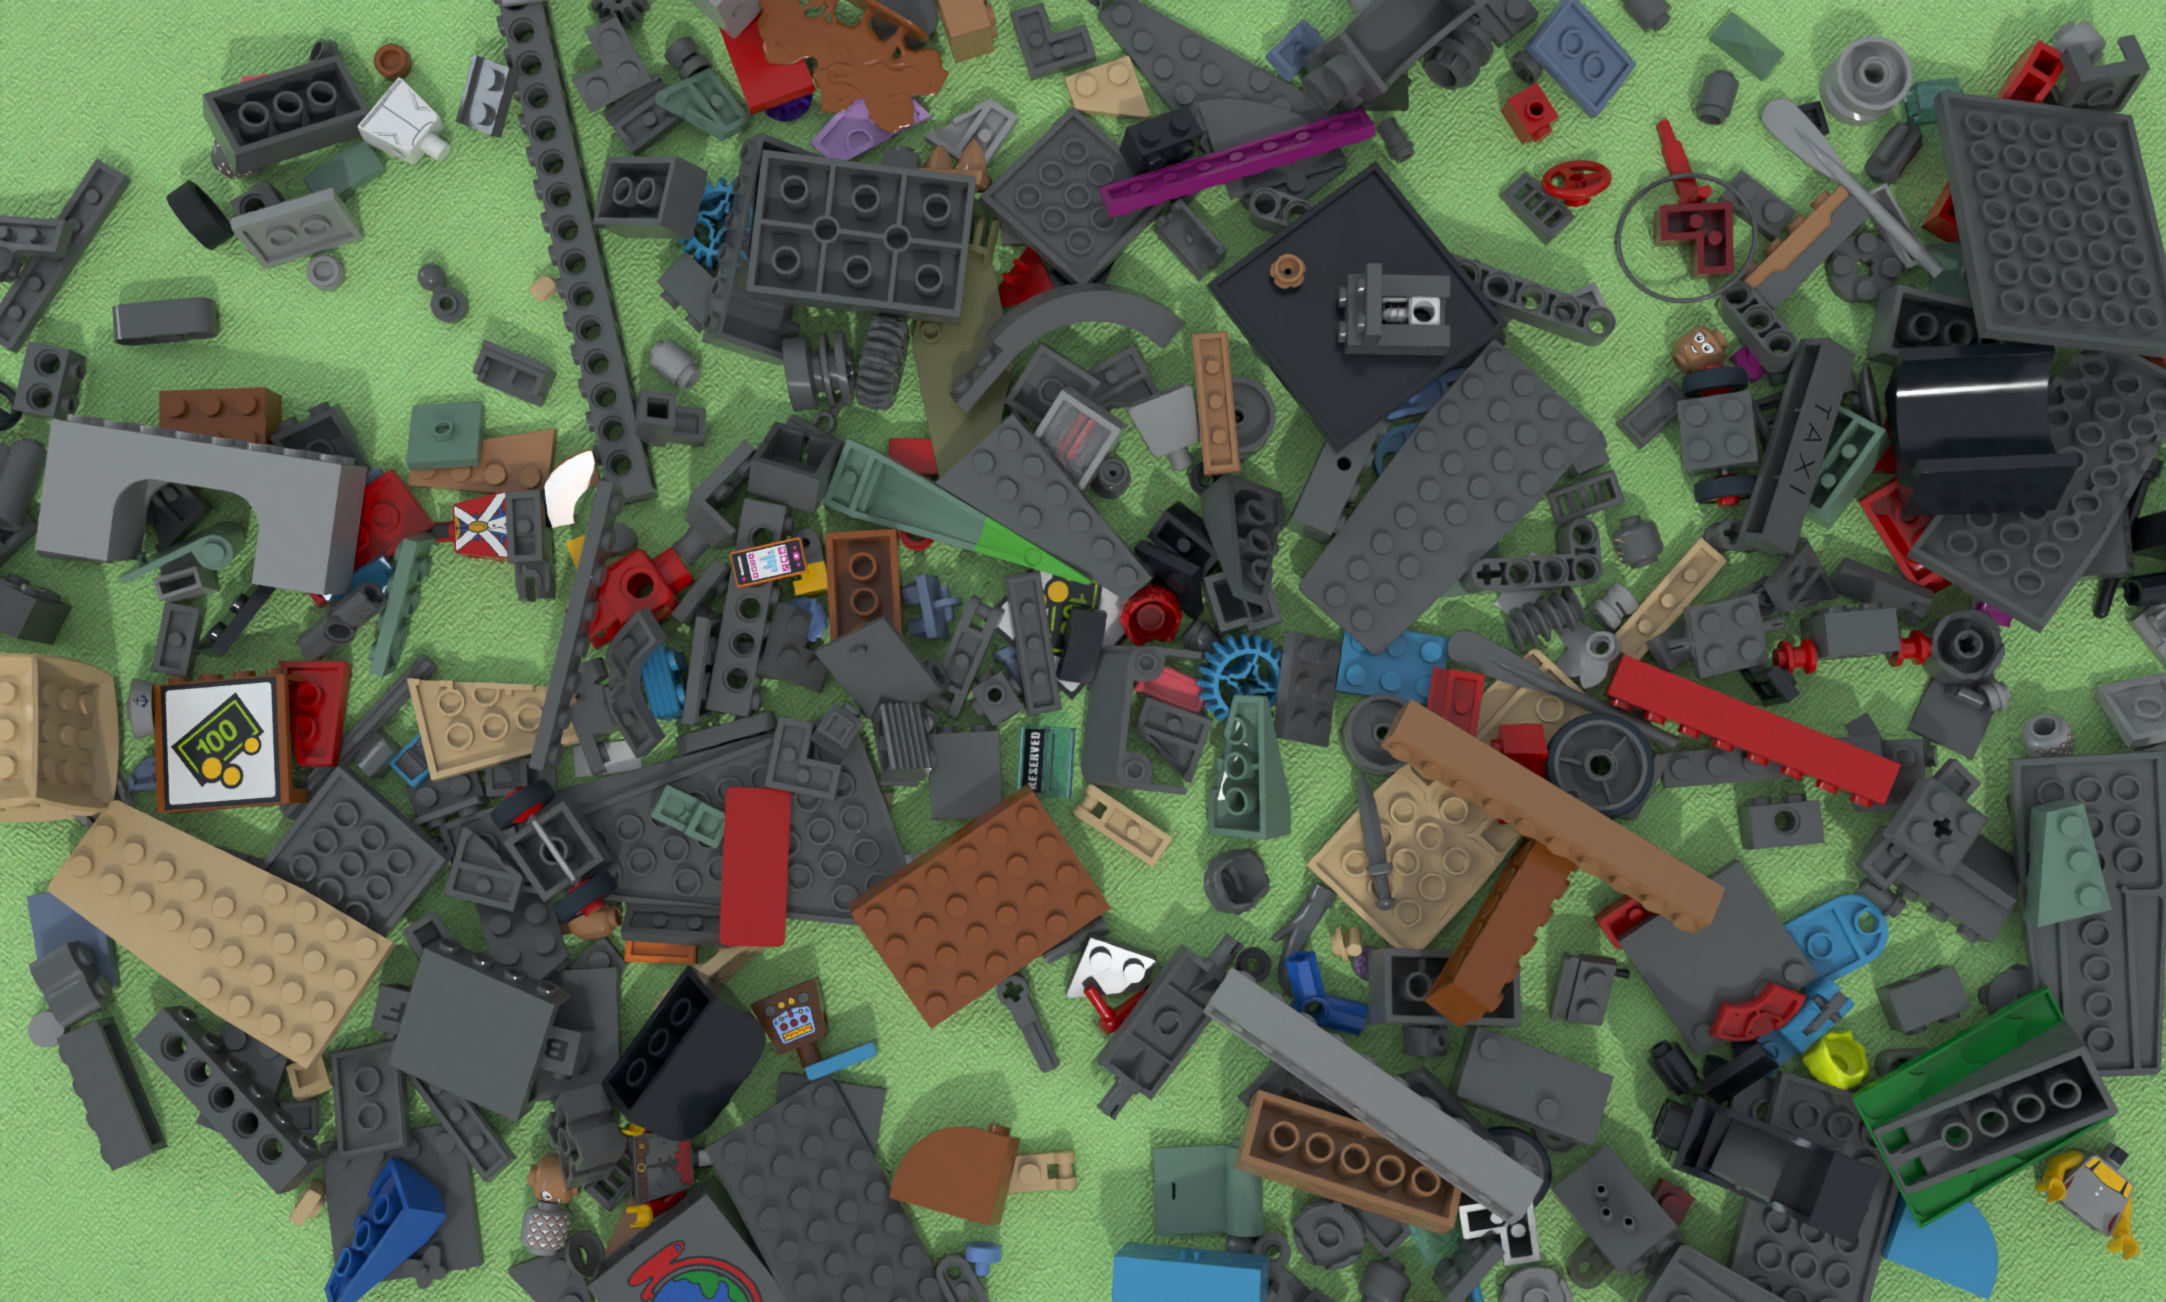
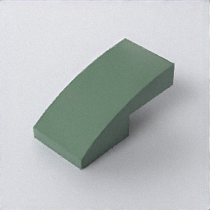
M362 141L322 164L304 178V183L311 193L333 188L343 201L354 196V188L384 175L385 167L366 141Z
M665 783L649 814L650 817L717 849L724 836L725 812Z

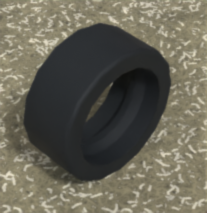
M188 180L167 195V202L174 214L185 228L207 249L214 250L234 235L229 221L218 206L194 182Z

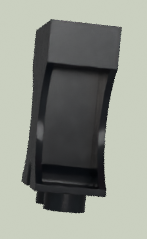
M1690 1091L1687 1092L1683 1104L1665 1098L1651 1134V1138L1655 1140V1143L1666 1147L1663 1158L1669 1162L1673 1169L1740 1194L1852 1244H1855L1881 1173L1880 1170L1857 1159ZM1732 1119L1757 1131L1763 1130L1767 1136L1792 1148L1769 1202L1744 1189L1737 1190L1734 1184L1709 1172Z

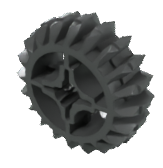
M879 315L870 324L869 332L866 334V340L863 344L856 378L857 385L855 391L859 405L867 406L868 409L876 411L878 409L887 411L893 406L897 392H899L909 348L910 329L906 321L889 315Z

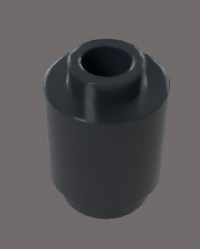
M1665 1039L1650 1048L1649 1053L1651 1056L1647 1059V1062L1668 1090H1673L1679 1096L1690 1091L1699 1083L1700 1078L1696 1074L1697 1068L1677 1041L1668 1042Z

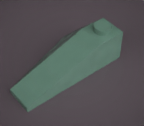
M1234 695L1224 732L1226 744L1223 756L1218 757L1216 769L1219 770L1215 787L1210 788L1208 795V834L1269 840L1291 834L1290 796L1268 696Z

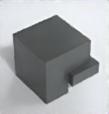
M1224 572L1204 577L1201 581L1205 602L1214 630L1218 636L1245 628L1249 633L1283 622L1272 586H1270L1267 603L1261 606L1233 597Z

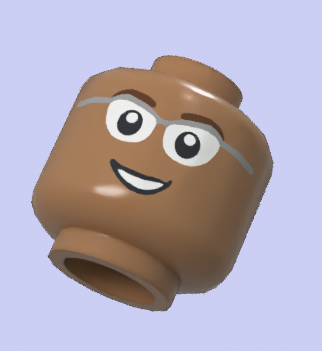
M1699 325L1675 341V351L1671 353V356L1678 369L1684 375L1704 370L1706 366L1722 364L1725 361L1723 348L1727 346V342L1718 329L1711 331L1709 328Z
M546 1153L542 1156L538 1165H531L528 1175V1186L534 1187V1195L539 1201L567 1204L574 1196L580 1195L582 1186L569 1190L566 1189L558 1166L560 1160L558 1154Z

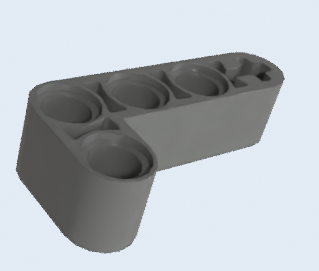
M1580 518L1563 524L1558 528L1555 537L1557 555L1482 559L1469 566L1467 572L1459 579L1460 584L1469 594L1477 595L1559 590L1568 587L1575 589L1595 583L1602 575L1598 527L1587 518ZM1574 528L1581 535L1580 544L1573 537ZM1578 563L1584 568L1583 579L1579 577L1576 571ZM1544 565L1548 566L1551 570L1552 576L1550 581L1543 574ZM1511 567L1515 568L1518 572L1519 578L1517 583L1510 578L1509 570ZM1477 573L1479 575L1493 573V578L1484 581L1481 578H1477Z

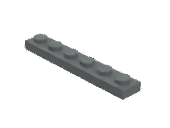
M95 160L57 218L66 220L74 226L65 258L32 256L0 304V345L16 354L19 352L132 181L131 179L102 161Z
M1880 734L1836 738L1882 757ZM1716 748L1660 754L1668 759V764L1662 773L1663 789L1791 778L1780 773L1781 766L1768 762L1766 767L1745 759L1747 753L1736 748L1733 749L1732 753Z

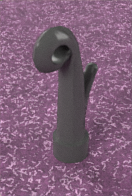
M1315 881L1309 887L1305 895L1307 898L1297 913L1271 937L1273 942H1277L1288 936L1278 964L1277 975L1279 985L1290 997H1293L1284 959L1289 957L1291 953L1303 950L1326 910L1332 908L1338 896L1331 889Z

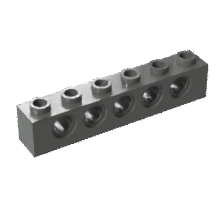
M744 498L735 551L759 546L757 536L765 529H769L773 533V543L786 540V536H792L795 516L790 515L791 508ZM732 566L706 709L746 717L753 716L754 710H760L763 690L758 688L761 675L766 676V673L759 670L773 621L771 619L773 607L777 606V603L781 601L782 585H778V580L737 588ZM750 599H756L761 606L759 615L753 619L748 618L744 612V606ZM745 633L750 634L754 639V647L747 654L741 652L738 647V640ZM738 668L743 669L748 676L747 684L741 689L734 686L731 679L733 672Z
M183 1005L162 1008L133 1039L277 1195L296 1189L325 1158L318 1150L316 1141L309 1135L303 1134L293 1124V1117L286 1110L277 1107L269 1098L268 1090L263 1085L254 1082L247 1075L243 1063L231 1057L221 1047V1040L215 1034L206 1031L198 1022V1016L190 1008ZM183 1038H184L185 1041H186V1050H185V1051H184L183 1048H182V1040H183ZM206 1064H208L210 1067L209 1077L205 1072ZM230 1089H232L234 1093L233 1103L229 1098ZM254 1114L258 1118V1128L253 1124ZM278 1140L282 1143L283 1146L282 1154H280L277 1150Z

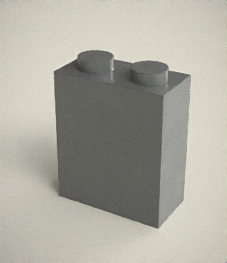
M972 725L971 732L957 733V726L936 727V734H928V746L934 749L936 755L935 767L929 773L931 820L977 818L1003 800L1000 731H992V725Z

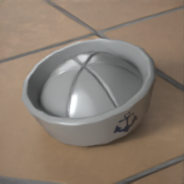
M133 678L130 686V695L126 702V714L131 723L133 736L139 740L154 734L153 685L155 684Z

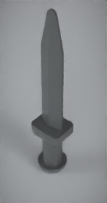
M1360 774L1358 778V807L1369 861L1366 872L1370 877H1374L1378 901H1375V905L1379 909L1386 911L1392 909L1396 903V898H1392L1387 876L1392 871V862L1387 863L1375 798L1365 775Z

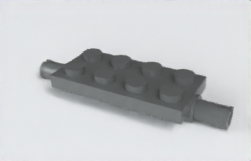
M1227 932L1208 958L1205 956L1203 959L1181 944L1095 1060L1115 1075L1114 1079L1116 1082L1101 1102L1096 1105L1104 1114L1110 1115L1111 1119L1115 1120L1117 1118L1116 1116L1133 1094L1137 1096L1138 1093H1142L1152 1100L1212 1020L1203 1011L1226 977L1227 973L1225 970L1239 951L1244 948V945Z

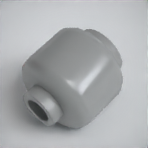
M2069 21L2053 34L2056 41L2051 47L2061 53L2067 47L2083 45L2092 64L2105 55L2102 50L2106 46V41L2089 21H2082L2077 25Z

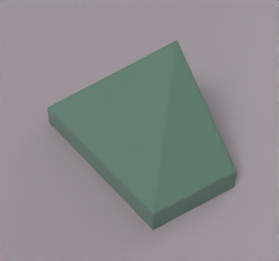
M1732 11L1709 38L1712 43L1760 81L1765 79L1785 54Z

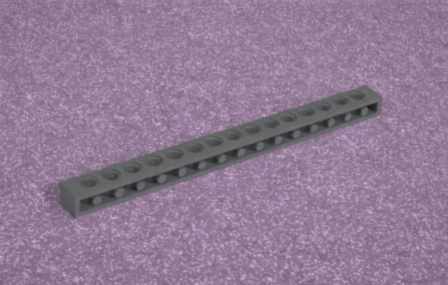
M493 0L495 5L499 4L501 15L496 17L499 31L502 37H506L508 48L504 49L507 65L519 70L513 94L516 101H521L523 113L518 114L519 122L524 135L528 134L531 145L526 147V154L531 167H535L538 179L533 180L534 189L538 199L543 200L545 212H541V220L545 232L551 234L553 245L548 246L549 256L553 266H558L560 278L555 280L560 298L566 301L568 311L563 312V318L568 332H573L575 344L570 346L571 354L575 365H580L583 378H578V385L583 399H588L590 411L586 412L585 415L590 432H595L597 445H593V452L598 466H603L605 478L601 480L623 487L622 494L625 495L624 506L659 498L647 443L641 441L640 437L636 436L637 398L598 226L592 224L594 208L547 1L528 3L521 9L514 10V6L504 7L502 0ZM534 33L531 40L521 42V38L525 34ZM541 65L538 73L528 75L531 67ZM543 97L549 98L545 106L535 108L536 102ZM556 130V134L551 140H542L543 135L547 131ZM555 163H564L560 172L550 174V169ZM571 195V200L566 206L557 207V202L562 196ZM578 228V234L575 238L565 240V233L569 229ZM586 261L583 271L572 273V267L576 262ZM587 293L594 295L591 304L585 307L579 306V301L583 295ZM600 326V335L594 340H587L588 331L592 327ZM602 359H607L609 365L606 371L596 374L594 372L596 363ZM610 392L616 393L614 404L610 407H602L603 397ZM615 426H623V436L619 440L610 441L609 433L611 429ZM624 459H630L631 469L629 472L618 475V463Z

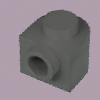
M1404 1025L1403 1054L1418 1057L1446 1055V1047L1449 1040L1447 1026Z

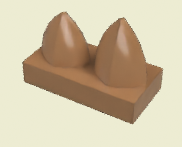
M972 140L963 151L957 169H953L951 157L942 145H939L932 151L925 162L924 168L916 167L919 170L976 177L975 193H984L992 185V179L986 174V161L983 150L976 140Z

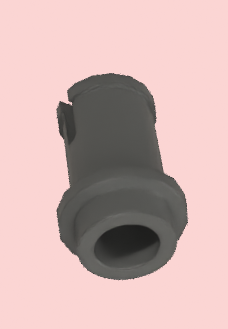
M1392 117L1381 122L1375 130L1380 134L1389 149V158L1400 164L1415 154L1413 150L1415 144L1413 141L1407 140L1396 122V118Z
M1868 876L1860 883V888L1856 890L1857 894L1882 910L1881 914L1885 917L1889 915L1895 918L1906 905V901L1902 899L1903 895L1900 892L1895 894L1889 889H1881Z

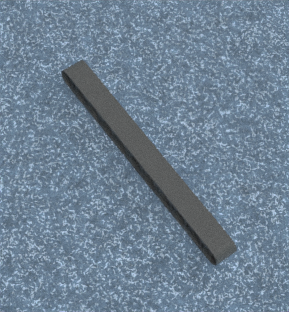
M1264 187L1259 188L1252 194L1248 217L1250 222L1257 228L1276 234L1291 223L1288 217L1294 214L1302 215L1316 204L1272 188ZM1259 203H1268L1272 206L1273 211L1263 214L1258 212L1255 206ZM1451 253L1502 316L1591 347L1602 344L1615 329V316L1605 307ZM1497 285L1501 287L1504 296L1494 297L1489 293L1488 286ZM1521 298H1533L1537 308H1526L1522 304ZM1555 309L1566 310L1570 315V321L1558 319ZM1594 320L1601 323L1604 330L1603 333L1593 332L1589 327V321Z

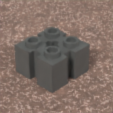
M601 1083L560 1093L554 1104L555 1111L550 1112L544 1126L552 1149L557 1151L560 1159L558 1166L566 1189L569 1190L609 1178L615 1167L614 1164L620 1159L626 1147V1135L621 1133L623 1128L618 1127L616 1122H612L610 1117L614 1115L615 1111L612 1098L609 1094L605 1093Z

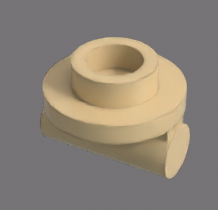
M1341 926L1335 928L1336 935L1330 937L1335 956H1342L1344 962L1351 961V956H1359L1362 952L1360 929L1350 927L1344 932Z

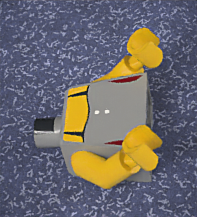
M2109 1142L2099 1156L2093 1152L2078 1148L2050 1157L2043 1174V1181L2035 1184L2036 1191L2039 1193L2044 1192L2048 1196L2047 1203H2058L2092 1231L2107 1237L2112 1235L2114 1239L2110 1240L2107 1244V1249L2114 1254L2122 1250V1258L2124 1260L2138 1255V1242L2131 1236L2132 1192L2134 1184L2118 1172L2129 1157V1154L2117 1145Z

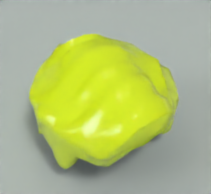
M1848 1029L1843 1032L1829 1030L1802 1054V1062L1807 1066L1812 1076L1821 1083L1836 1086L1839 1089L1847 1090L1854 1088L1870 1075V1065L1865 1047L1853 1039V1033Z

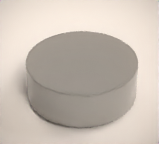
M319 255L308 264L307 277L309 281L322 291H334L345 280V268L333 256Z
M50 1010L35 1015L30 1021L28 1032L30 1039L36 1045L52 1047L59 1045L56 1038L70 1032V1026L63 1028Z

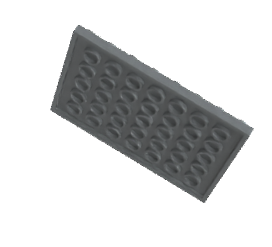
M1940 90L1934 97L1933 103L1978 337L2166 358V255L2132 115Z

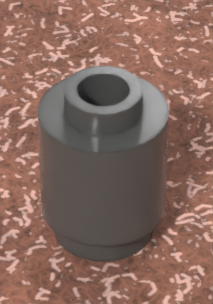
M1621 0L1625 5L1623 9L1645 33L1651 29L1655 33L1658 32L1671 19L1668 13L1671 11L1672 6L1666 0Z
M1716 70L1714 73L1705 76L1696 106L1698 112L1697 119L1708 125H1722L1725 119L1730 117L1739 88V81L1734 78L1733 73L1725 70Z

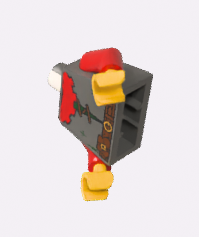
M631 1123L627 1130H621L622 1134L628 1135L632 1200L637 1204L642 1203V1205L628 1206L626 1208V1213H637V1221L629 1225L630 1228H642L650 1225L652 1219L667 1212L686 1196L687 1189L694 1187L695 1169L713 1167L704 1149L706 1146L692 1148V1139L684 1141L668 1140Z

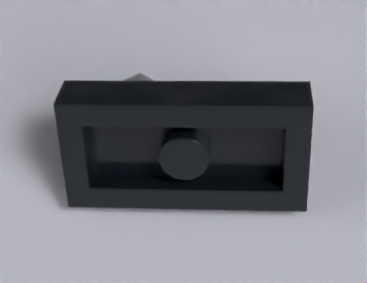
M1756 1039L1741 1042L1731 1041L1733 1060L1730 1062L1716 1055H1706L1703 1066L1704 1079L1699 1081L1706 1095L1717 1103L1722 1104L1780 1067L1774 1055Z

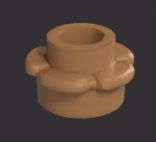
M1284 254L1272 263L1270 275L1274 277V283L1278 287L1287 289L1291 286L1295 288L1303 282V273H1305L1306 268L1303 261L1297 256ZM1290 269L1291 274L1286 275L1284 271Z

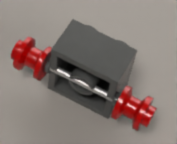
M1882 603L1861 604L1859 607L1846 608V605L1825 607L1824 610L1811 611L1812 617L1799 620L1802 639L1800 646L1792 647L1789 641H1780L1777 648H1774L1772 651L1773 666L1779 665L1780 668H1785L1791 674L1794 668H1802L1805 674H1813L1816 671L1817 662L1822 660L1871 657L1885 654L1891 667H1900L1904 659H1910L1914 665H1923L1926 658L1931 655V642L1927 636H1924L1921 630H1912L1908 638H1901L1898 631L1896 608L1882 609Z

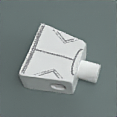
M399 77L357 126L363 140L368 144L412 165L416 164L425 153L436 161L441 162L448 155L451 148L447 142L439 138L444 130L440 117Z

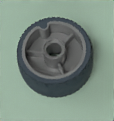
M1605 713L1581 715L1561 726L1547 744L1548 755L1545 764V780L1611 820L1620 818L1634 810L1649 792L1654 777V758L1651 747L1641 731L1623 718ZM1599 757L1607 762L1608 772L1606 775L1598 776L1591 771L1590 761L1592 758Z

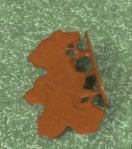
M800 0L758 1L763 13L757 25L759 35L764 40L763 51L766 61L770 64L792 65L808 57L815 58L818 66L813 72V78L816 87L822 90L820 97L822 113L844 112L848 110L855 100L864 99L866 108L869 111L870 120L888 133L899 132L901 128L909 127L914 123L915 107L911 100L912 96L937 94L949 75L942 68V59L938 50L926 48L914 51L907 48L904 36L907 35L920 42H926L929 40V36L913 22L875 0H845L865 11L859 23L852 27L841 23L835 14L834 7L839 0H809L808 4L803 6L799 4ZM816 4V7L820 9L823 5L826 6L821 15L813 18L805 15V11ZM829 12L832 14V21L830 23L825 19ZM872 17H875L895 28L897 32L885 41L880 40L874 30L870 28L869 22ZM896 47L901 50V55L898 59L893 57Z

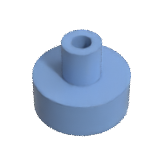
M988 1241L966 1243L965 1260L976 1263V1275L988 1276L990 1274V1263L1001 1261L1002 1245Z

